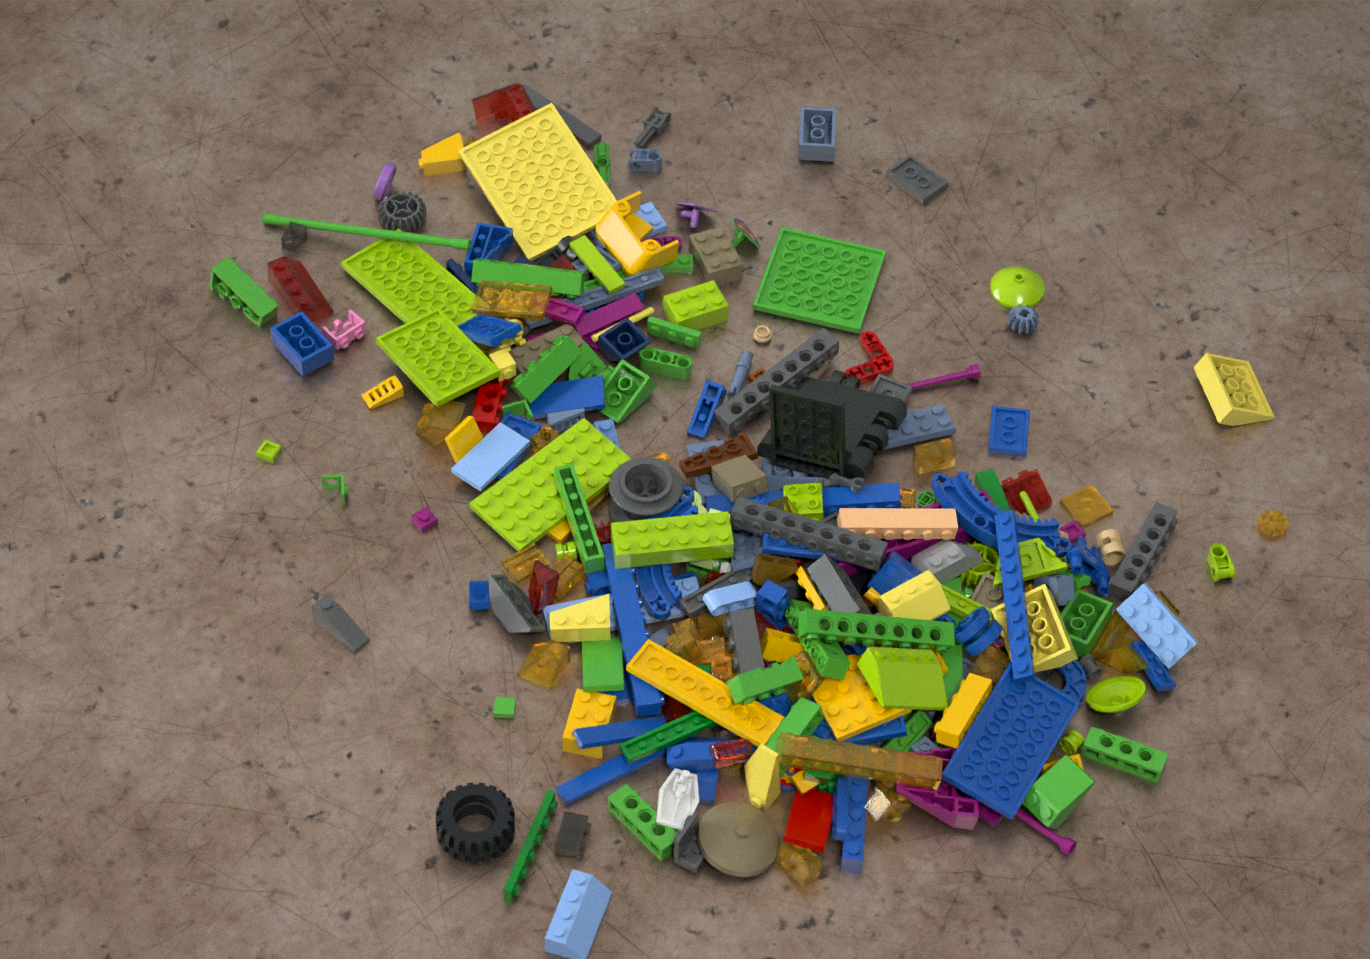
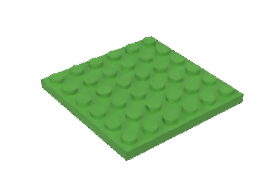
M781 227L755 297L753 310L860 334L886 257V250Z

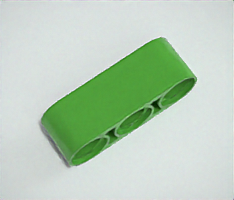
M645 347L640 350L639 367L641 370L679 380H687L691 377L692 360L690 357L652 347Z

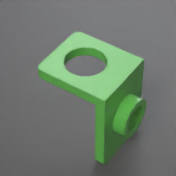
M526 400L502 406V418L509 412L517 416L525 415L527 420L533 422V414Z
M344 474L322 475L323 489L341 488L342 506H345V495H349L348 484L344 483ZM334 479L337 483L328 484L326 481Z

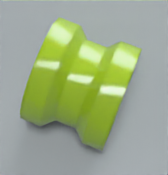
M1070 730L1066 735L1067 737H1063L1059 741V745L1065 753L1074 755L1078 748L1084 745L1085 740L1078 731Z

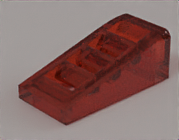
M748 739L709 745L710 754L716 769L750 759L754 754ZM743 746H745L747 749V752L745 753L742 750ZM738 748L739 753L736 754L734 749Z

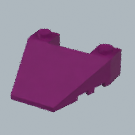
M933 748L932 751L928 752L917 751L896 756V793L953 828L974 829L979 818L978 800L956 797V787L940 778L956 752V748Z

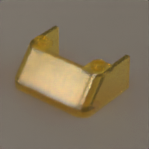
M1161 590L1155 592L1175 616L1180 614V611ZM1115 610L1090 654L1095 657L1096 661L1124 674H1131L1135 671L1146 669L1149 666L1131 646L1132 642L1143 640L1118 611Z

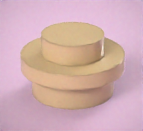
M760 325L754 330L753 337L756 341L765 343L771 339L772 332L767 326Z

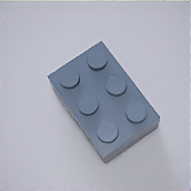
M801 107L798 160L834 162L836 109Z

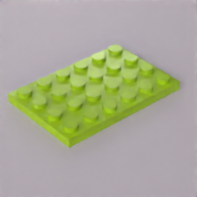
M439 307L376 338V344L436 407L500 376V369Z

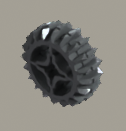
M396 191L394 195L390 193L388 197H384L383 201H380L378 207V219L382 227H386L387 230L392 229L395 231L400 229L402 232L409 233L410 230L415 232L416 228H420L424 224L427 216L426 205L423 203L422 198H419L417 194L413 195L411 192L407 194L404 191L402 193Z

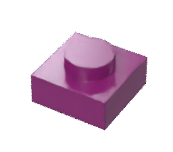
M427 507L411 515V521L421 532L438 524V519Z

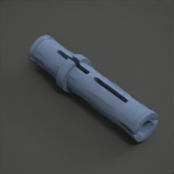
M744 350L740 362L736 364V372L727 393L729 399H731L733 393L735 396L741 391L754 356L751 351L748 357H746L748 350Z

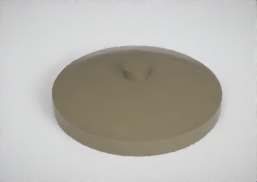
M726 802L712 807L703 816L697 831L698 846L704 858L719 871L736 877H751L764 872L772 865L779 851V834L772 820L758 808L741 802Z

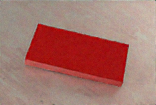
M796 789L783 841L823 853L833 816V795L811 789L801 795L799 790Z

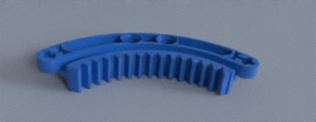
M962 471L959 472L958 476L950 478L944 473L935 474L931 481V488L943 509H955L957 523L964 531L982 543L998 550L994 515L1003 513L1004 509L1002 508L998 511V505L991 506V500L984 501L986 496H979L981 491H975L976 485H971L972 479H967L969 473ZM1016 514L1019 542L1040 538L1047 548L1056 553L1057 558L1065 557L1071 550L1072 544L1069 539L1061 537L1058 531L1060 524L1055 518H1052L1051 522L1045 519L1042 523L1040 519L1034 522L1033 518L1027 521L1024 516L1020 520Z
M683 486L682 495L679 499L680 504L677 502L669 510L651 515L648 519L699 514L696 504L692 505L695 500L693 489L689 486ZM672 563L635 567L642 602L649 615L653 614L658 620L669 618L671 608L674 606L677 609L680 608L679 600L683 598L682 591H678V586L675 585V580L673 579Z

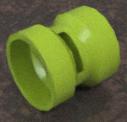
M574 541L564 545L561 543L555 544L557 563H562L565 560L577 561Z

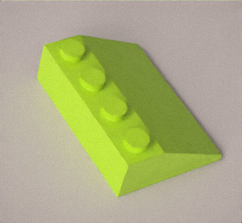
M868 647L857 663L882 708L945 710L948 707L941 665L932 650Z

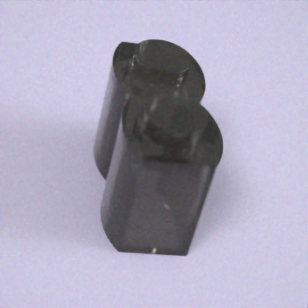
M564 811L556 839L555 854L579 859L581 853H585L587 841L584 839L586 835H590L592 823H588L589 816Z

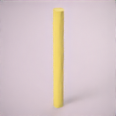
M649 307L629 317V319L635 323L653 314L654 309ZM616 324L592 335V341L597 342L599 340V335H601L608 329L612 328Z

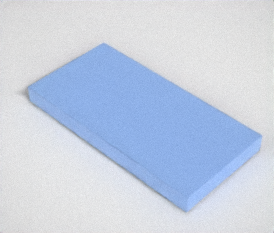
M500 422L451 468V473L477 490L482 491L530 445V441Z

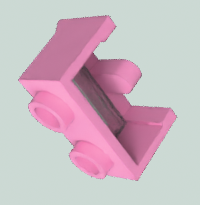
M351 309L348 311L349 321L343 324L341 320H335L332 332L326 326L322 327V334L329 340L336 351L340 348H347L351 341L361 339L366 332L365 321Z

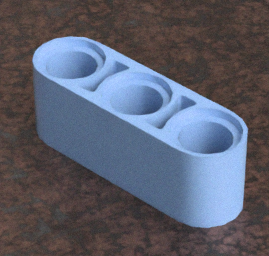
M746 581L711 590L703 596V601L712 616H719L730 611L743 610L755 606L757 592L751 582Z

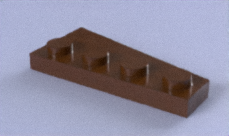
M743 431L738 434L739 437L735 439L730 437L724 440V444L718 447L713 445L705 453L699 452L679 461V465L687 479L712 472L711 466L746 455L751 461L758 459V452Z

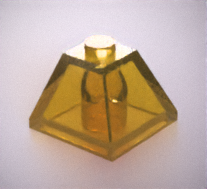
M554 640L534 644L517 676L553 690L570 662V646Z

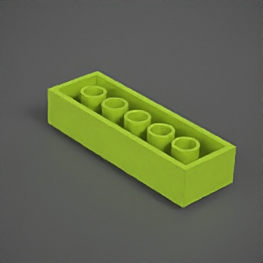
M728 511L611 523V542L616 569L733 557L734 541Z

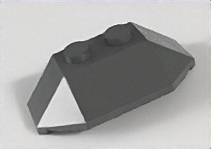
M505 574L490 575L488 577L489 606L503 623L505 629L509 633L544 632L546 621L528 596L516 584L509 581Z

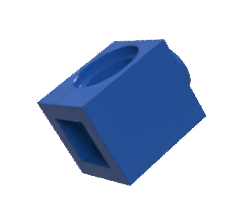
M605 570L587 574V582L584 583L586 593L590 594L591 597L610 593Z

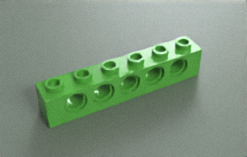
M792 599L785 610V618L819 673L824 677L844 680L850 666V661L838 642L827 643L823 639L807 641L806 638L799 637V613L805 609H813L814 605L813 603ZM819 623L820 628L824 630L823 625Z

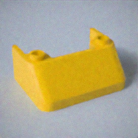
M640 191L615 202L595 228L596 236L610 255L621 262V269L627 277L655 267L660 268L676 260L678 253V240L663 247L653 239L641 242L623 219L640 210L642 195Z

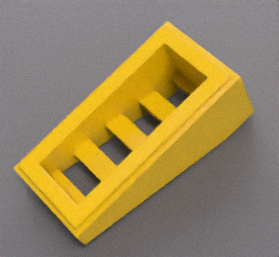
M392 376L362 394V399L371 410L403 397V386L396 376Z

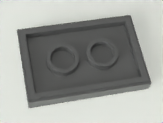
M911 154L885 173V176L922 204H925L948 188L949 184Z

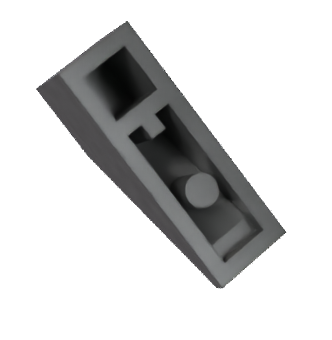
M325 595L312 606L313 621L356 653L369 642V638L352 618L329 596Z

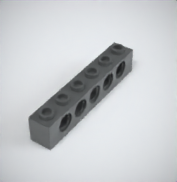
M1157 502L1155 503L1110 582L1109 596L1125 601L1139 588L1140 584L1145 583L1148 577L1147 571L1153 569L1156 562L1155 557L1161 555L1163 543H1167L1170 538V530H1174L1177 526V510Z

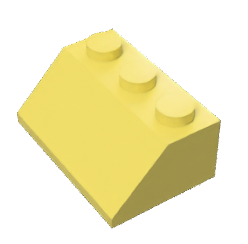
M929 570L879 596V611L883 616L933 621L951 610L940 582Z

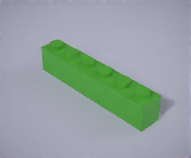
M476 258L473 260L471 282H477V286L493 284L495 288L505 289L508 286L513 287L512 290L515 291L531 289L530 292L532 293L547 291L549 295L559 296L560 293L567 294L566 297L577 298L578 295L583 294L585 271Z
M568 464L554 468L555 484L585 573L605 570L604 554L574 465Z

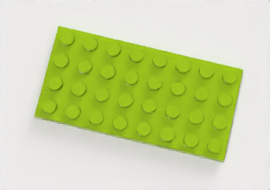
M381 238L341 262V267L404 323L438 307L456 326L479 314L486 315L490 313V307L414 242Z
M583 418L471 501L469 508L521 554L567 519L555 484L554 468L568 464L574 465L587 504L609 487L610 477L618 466L631 460V458Z

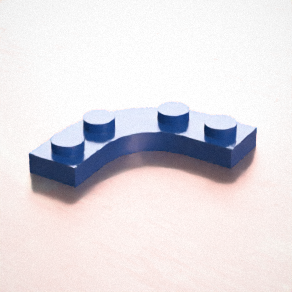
M1074 660L1055 668L1065 680V688L1062 692L1081 702L1085 695L1087 680L1079 662Z

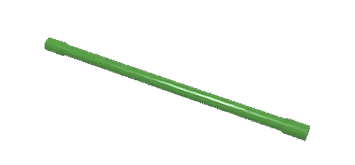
M264 213L262 216L263 224L285 225L430 244L468 251L471 248V240L431 236L285 217Z

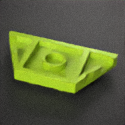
M1040 538L1019 542L1024 581L1067 570V564L1061 562L1056 557V553L1047 548ZM1000 559L997 562L996 574L993 580L994 588L1003 586Z

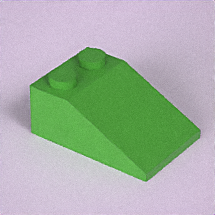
M622 359L604 384L606 408L598 409V411L620 424L648 399L657 384L650 376Z
M1065 755L1033 783L1022 803L1047 828L1058 829L1095 784V781L1068 755Z

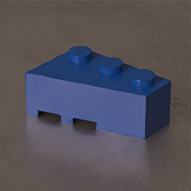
M477 222L471 240V248L467 252L464 261L465 273L472 277L473 260L476 258L499 261L513 244V228Z

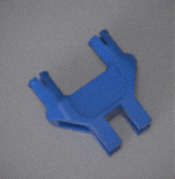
M1079 536L1078 545L1072 542L1071 550L1065 555L1067 563L1071 565V572H1074V575H1081L1083 573L1090 576L1092 582L1097 585L1098 593L1101 596H1107L1110 593L1109 582L1111 578L1109 569L1102 560L1099 549L1092 546L1090 550L1086 539Z

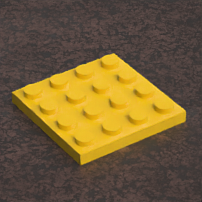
M862 655L849 660L850 666L844 680L824 677L820 673L803 679L804 685L813 701L821 705L824 720L838 743L912 712V709L882 708L857 665Z

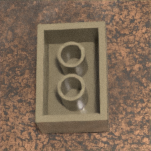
M723 226L689 235L688 250L690 254H693V260L705 282L714 280L718 286L743 278V263Z

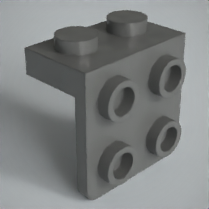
M696 811L692 816L689 815L686 818L684 828L676 833L673 840L675 842L673 849L675 854L674 863L694 873H697L705 861L697 842L699 812Z

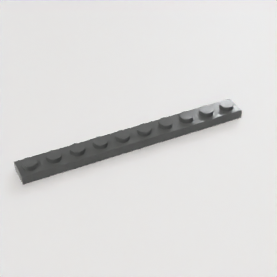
M834 512L820 520V522L838 527V512ZM771 554V555H774V556L785 557V558H790V559H795V558H797V557H794V556H785V555ZM753 567L738 571L732 570L680 599L679 606L689 618L707 609L703 601V596L707 592L746 581L753 583L751 574Z

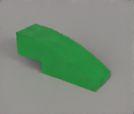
M994 469L976 473L974 483L977 489H986L994 505H998V511L1002 508L1004 512L1010 511Z

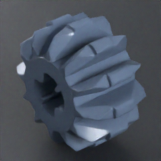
M1021 304L1018 307L1013 306V309L1008 314L1009 327H1012V332L1018 331L1019 334L1024 332L1026 335L1028 332H1034L1039 324L1038 312L1035 311L1034 307L1029 308L1028 304L1026 306Z

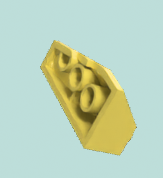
M761 744L744 765L749 801L754 807L767 811L780 795L779 755Z

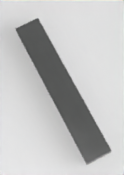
M525 83L512 92V97L533 111L552 103L576 140L588 148L601 140L600 133Z

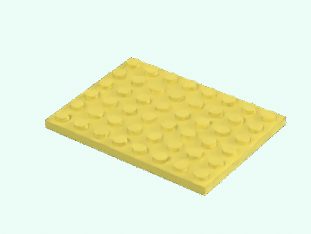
M552 103L458 150L460 157L504 225L513 228V239L526 259L530 261L543 256L552 248L555 249L558 242L565 236L569 235L575 239L595 229L601 218L617 202Z

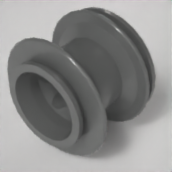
M635 458L618 466L609 481V491L612 497L609 504V516L612 523L645 520L651 515L669 510L677 502L680 504L679 499L683 490L681 476L673 466L657 458Z

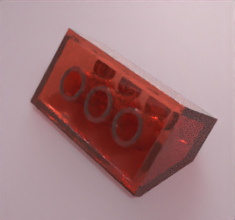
M283 256L267 263L268 278L293 316L302 311L312 322L334 313L302 262Z

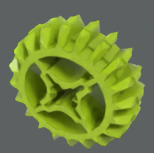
M974 540L972 545L968 542L966 545L974 547L984 559V562L957 577H961V583L966 582L967 587L972 585L975 590L984 573L995 576L999 552H997V549L984 545L982 542L977 544Z

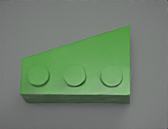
M790 657L781 664H778V662L772 663L771 667L763 669L760 667L739 674L728 680L727 685L734 703L748 705L755 702V699L758 698L760 701L770 698L773 694L775 697L785 694L787 688L804 679L796 657Z

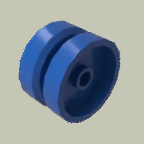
M984 606L971 612L954 629L955 641L959 644L965 643L963 649L971 657L986 649L1003 630L1002 625L997 620H990L991 614Z

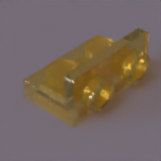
M714 636L710 640L702 641L695 639L691 643H685L686 660L693 665H714L728 662L727 641L724 637Z

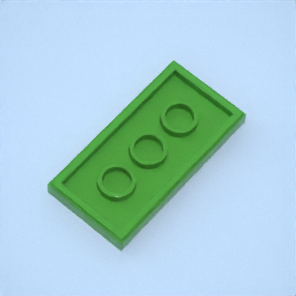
M612 637L611 640L582 641L584 692L624 690L620 637Z

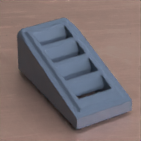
M579 408L548 413L547 427L549 435L565 431L585 418V409Z

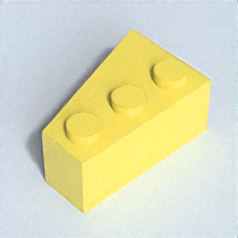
M609 594L551 612V643L611 640Z

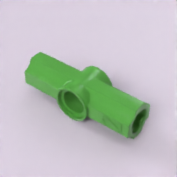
M598 142V144L594 145V167L608 188H610L609 145L605 142Z

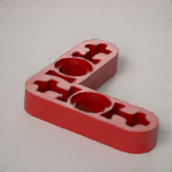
M872 331L863 332L860 337V345L870 361L845 371L847 377L852 375L860 378L861 384L875 380L878 374L887 376L894 369V361L877 335ZM880 351L882 354L874 355L872 352ZM867 369H870V370H872L874 373H872V374H867V373H865L864 371L867 370Z

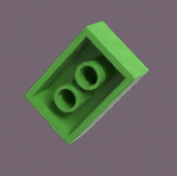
M1076 589L1075 599L1068 602L1061 613V617L1076 655L1083 658L1091 652L1112 617L1113 603L1080 589Z

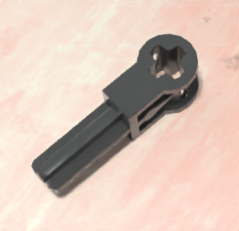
M653 107L647 118L643 121L644 130L634 141V145L637 148H643L654 133L659 135L668 126L671 120V113H665L659 110L658 107Z

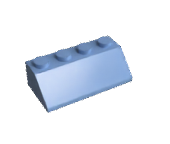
M572 869L545 936V952L569 959H587L612 896V891L593 875Z

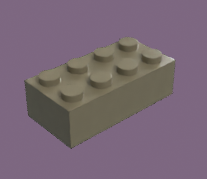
M567 323L521 346H517L509 351L516 363V376L523 374L531 362H536L540 358L539 354L546 348L549 349L553 345V340L558 336H569L579 348L586 342L573 326ZM570 366L562 373L569 371Z

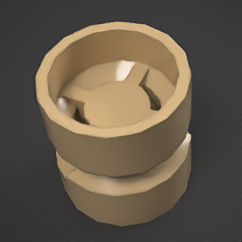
M1108 529L1099 533L1096 541L1104 563L1107 566L1121 564L1126 556L1120 532L1115 529Z

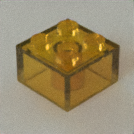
M990 644L982 652L973 656L964 680H966L969 673L991 679L993 691L1011 662L1009 655Z

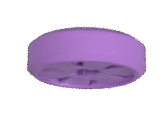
M391 162L385 164L373 193L375 199L382 201L386 197L397 170L396 164Z

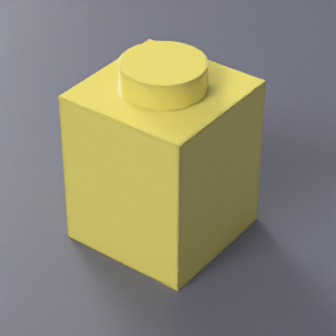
M506 348L489 354V359L500 369V376L496 377L499 382L516 376V363Z

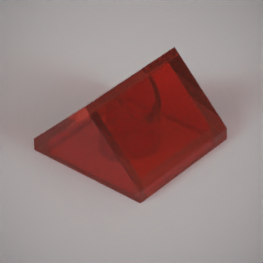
M534 560L528 588L531 610L535 616L542 613L546 606L554 604L560 573L539 560Z

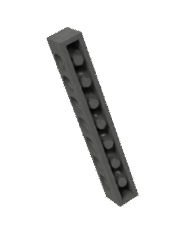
M825 328L821 329L714 411V423L729 436L739 431L745 423L752 421L758 413L768 409L770 406L769 388L772 384L794 389L800 381L809 377L817 368H821L825 361L837 356L839 353V340Z
M738 497L731 510L730 524L733 527L762 536L763 533H767L773 539L781 538L795 546L800 544L806 546L805 549L819 551L830 557L871 570L879 571L886 555L888 542L746 498Z

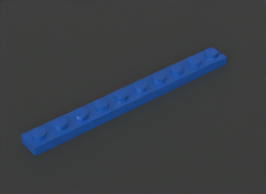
M1013 510L994 516L1013 678L1017 684L1035 679L1016 514Z

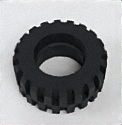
M471 782L467 783L466 786L459 785L455 787V791L450 790L447 792L446 798L443 797L439 802L435 819L438 842L445 852H449V856L454 859L458 857L464 863L472 861V864H478V861L485 863L489 862L490 858L496 859L501 856V851L504 853L508 850L509 844L514 839L515 811L510 798L506 797L502 790L497 791V787L493 785L485 786V783L473 784ZM472 814L485 815L494 821L489 828L478 832L467 831L457 825L462 818Z

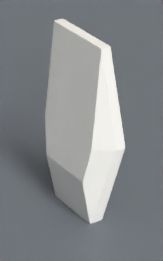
M674 768L659 790L656 823L682 831L686 818L689 815L692 816L699 803L697 775L687 770L682 771Z

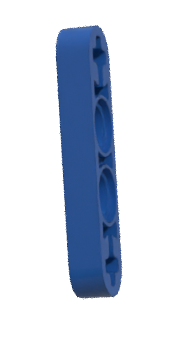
M836 777L833 787V839L844 841L848 827V780Z

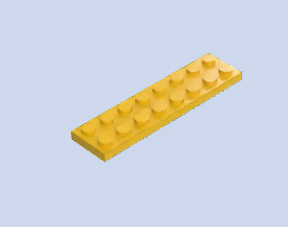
M649 639L626 665V671L757 747L761 744L766 746L770 736L776 732L780 722L785 718L757 701L748 705H744V703L735 704L726 683Z

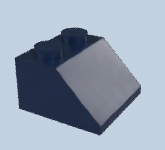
M627 317L599 335L598 349L609 361L620 362L622 359L625 361L651 344V340Z

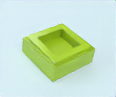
M265 439L256 451V457L274 463L282 451V446Z

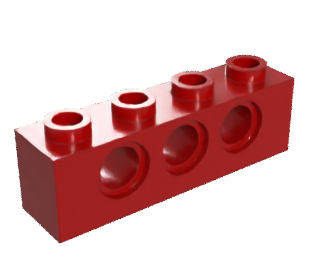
M494 378L479 386L472 416L481 433L488 434L500 423L499 413H502V406H504L502 399H506L507 388L505 386L506 384L509 385L510 379L499 382L497 378Z

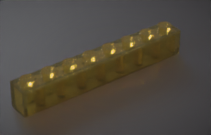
M780 732L776 742L779 765L936 790L942 780L943 758L934 755H921L914 752L896 751L891 748L883 749L872 745L864 746L852 742L845 743L834 741L833 739L801 736L790 732Z

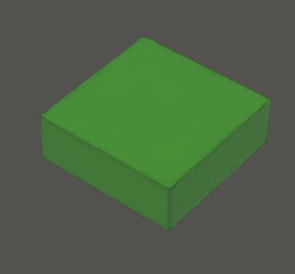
M495 697L494 718L514 719L515 698Z

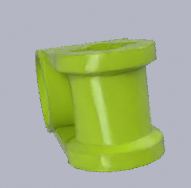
M1220 543L1213 544L1210 547L1207 558L1213 581L1218 582L1219 579L1224 578L1234 579L1235 568L1227 548Z

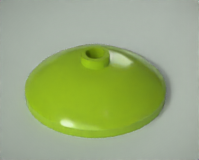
M1013 266L1001 269L992 277L990 291L993 298L1005 307L1013 309V306L1018 307L1019 304L1026 306L1028 304V307L1031 308L1043 299L1045 285L1042 278L1036 272L1025 267Z
M1132 676L1108 678L1098 682L1089 689L1086 694L1087 704L1098 712L1121 713L1133 708L1142 701L1146 695V686L1141 679Z

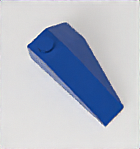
M689 737L667 747V765L671 771L676 768L696 773L747 762L753 755L752 743L745 740Z

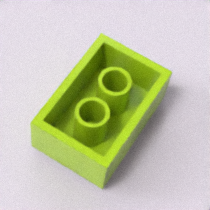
M714 280L663 296V312L671 323L699 330L728 320L729 305Z

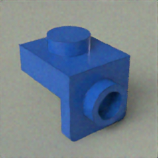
M487 580L469 582V609L477 611L489 609V582Z

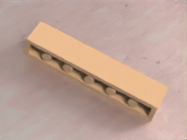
M840 508L837 517L839 528L875 539L950 540L955 539L958 530L955 509Z

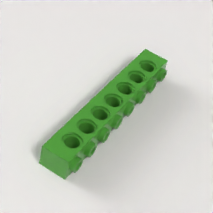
M805 609L799 613V637L806 638L807 641L823 639L827 643L844 641V644L848 645L862 643L863 646H873L878 644L882 648L899 646L901 649H932L937 653H945L948 649L955 646L953 622ZM819 623L823 625L824 630L820 628Z

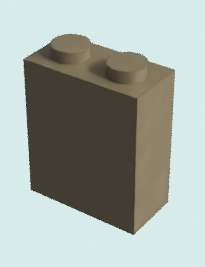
M746 455L711 466L713 483L733 503L736 502L738 497L748 499L749 497L768 492L766 474Z

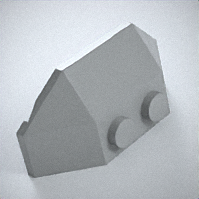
M941 540L912 556L911 564L923 573L929 570L940 584H944L984 562V559L972 546L952 540Z

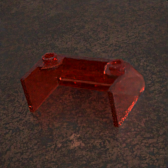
M518 83L472 99L476 120L494 115L498 121L503 122L511 119L512 122H515L536 111L524 86Z

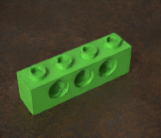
M1092 726L1083 745L1081 755L1087 759L1158 784L1168 759V753L1160 749L1145 746L1140 742H1134L1123 736L1114 735Z
M625 784L608 796L607 809L661 862L673 854L675 847L673 840L678 830L656 823L657 813L653 810L651 804L645 802L634 788L631 789Z

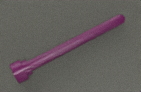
M978 364L969 365V368H966L964 371L921 380L907 385L912 386L913 390L967 377L972 380L981 378Z
M1020 809L1016 812L1015 816L1057 843L1061 852L1067 856L1076 848L1077 842L1072 838L1061 837Z

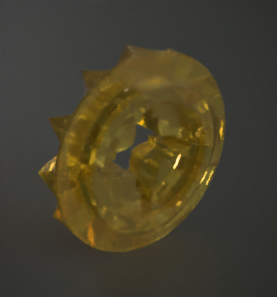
M1276 510L1262 512L1257 521L1259 529H1262L1264 534L1269 533L1271 537L1286 533L1289 526L1287 517ZM1270 521H1271L1273 524H1276V527H1274L1272 524L1269 525Z

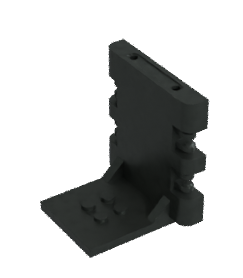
M811 377L804 378L796 390L772 384L769 388L771 429L768 430L757 447L758 456L772 459V465L807 474L830 478L832 474L836 473L849 479L859 477L864 479L865 482L874 468L873 452H884L888 446L887 429L898 430L907 416V405L899 398Z

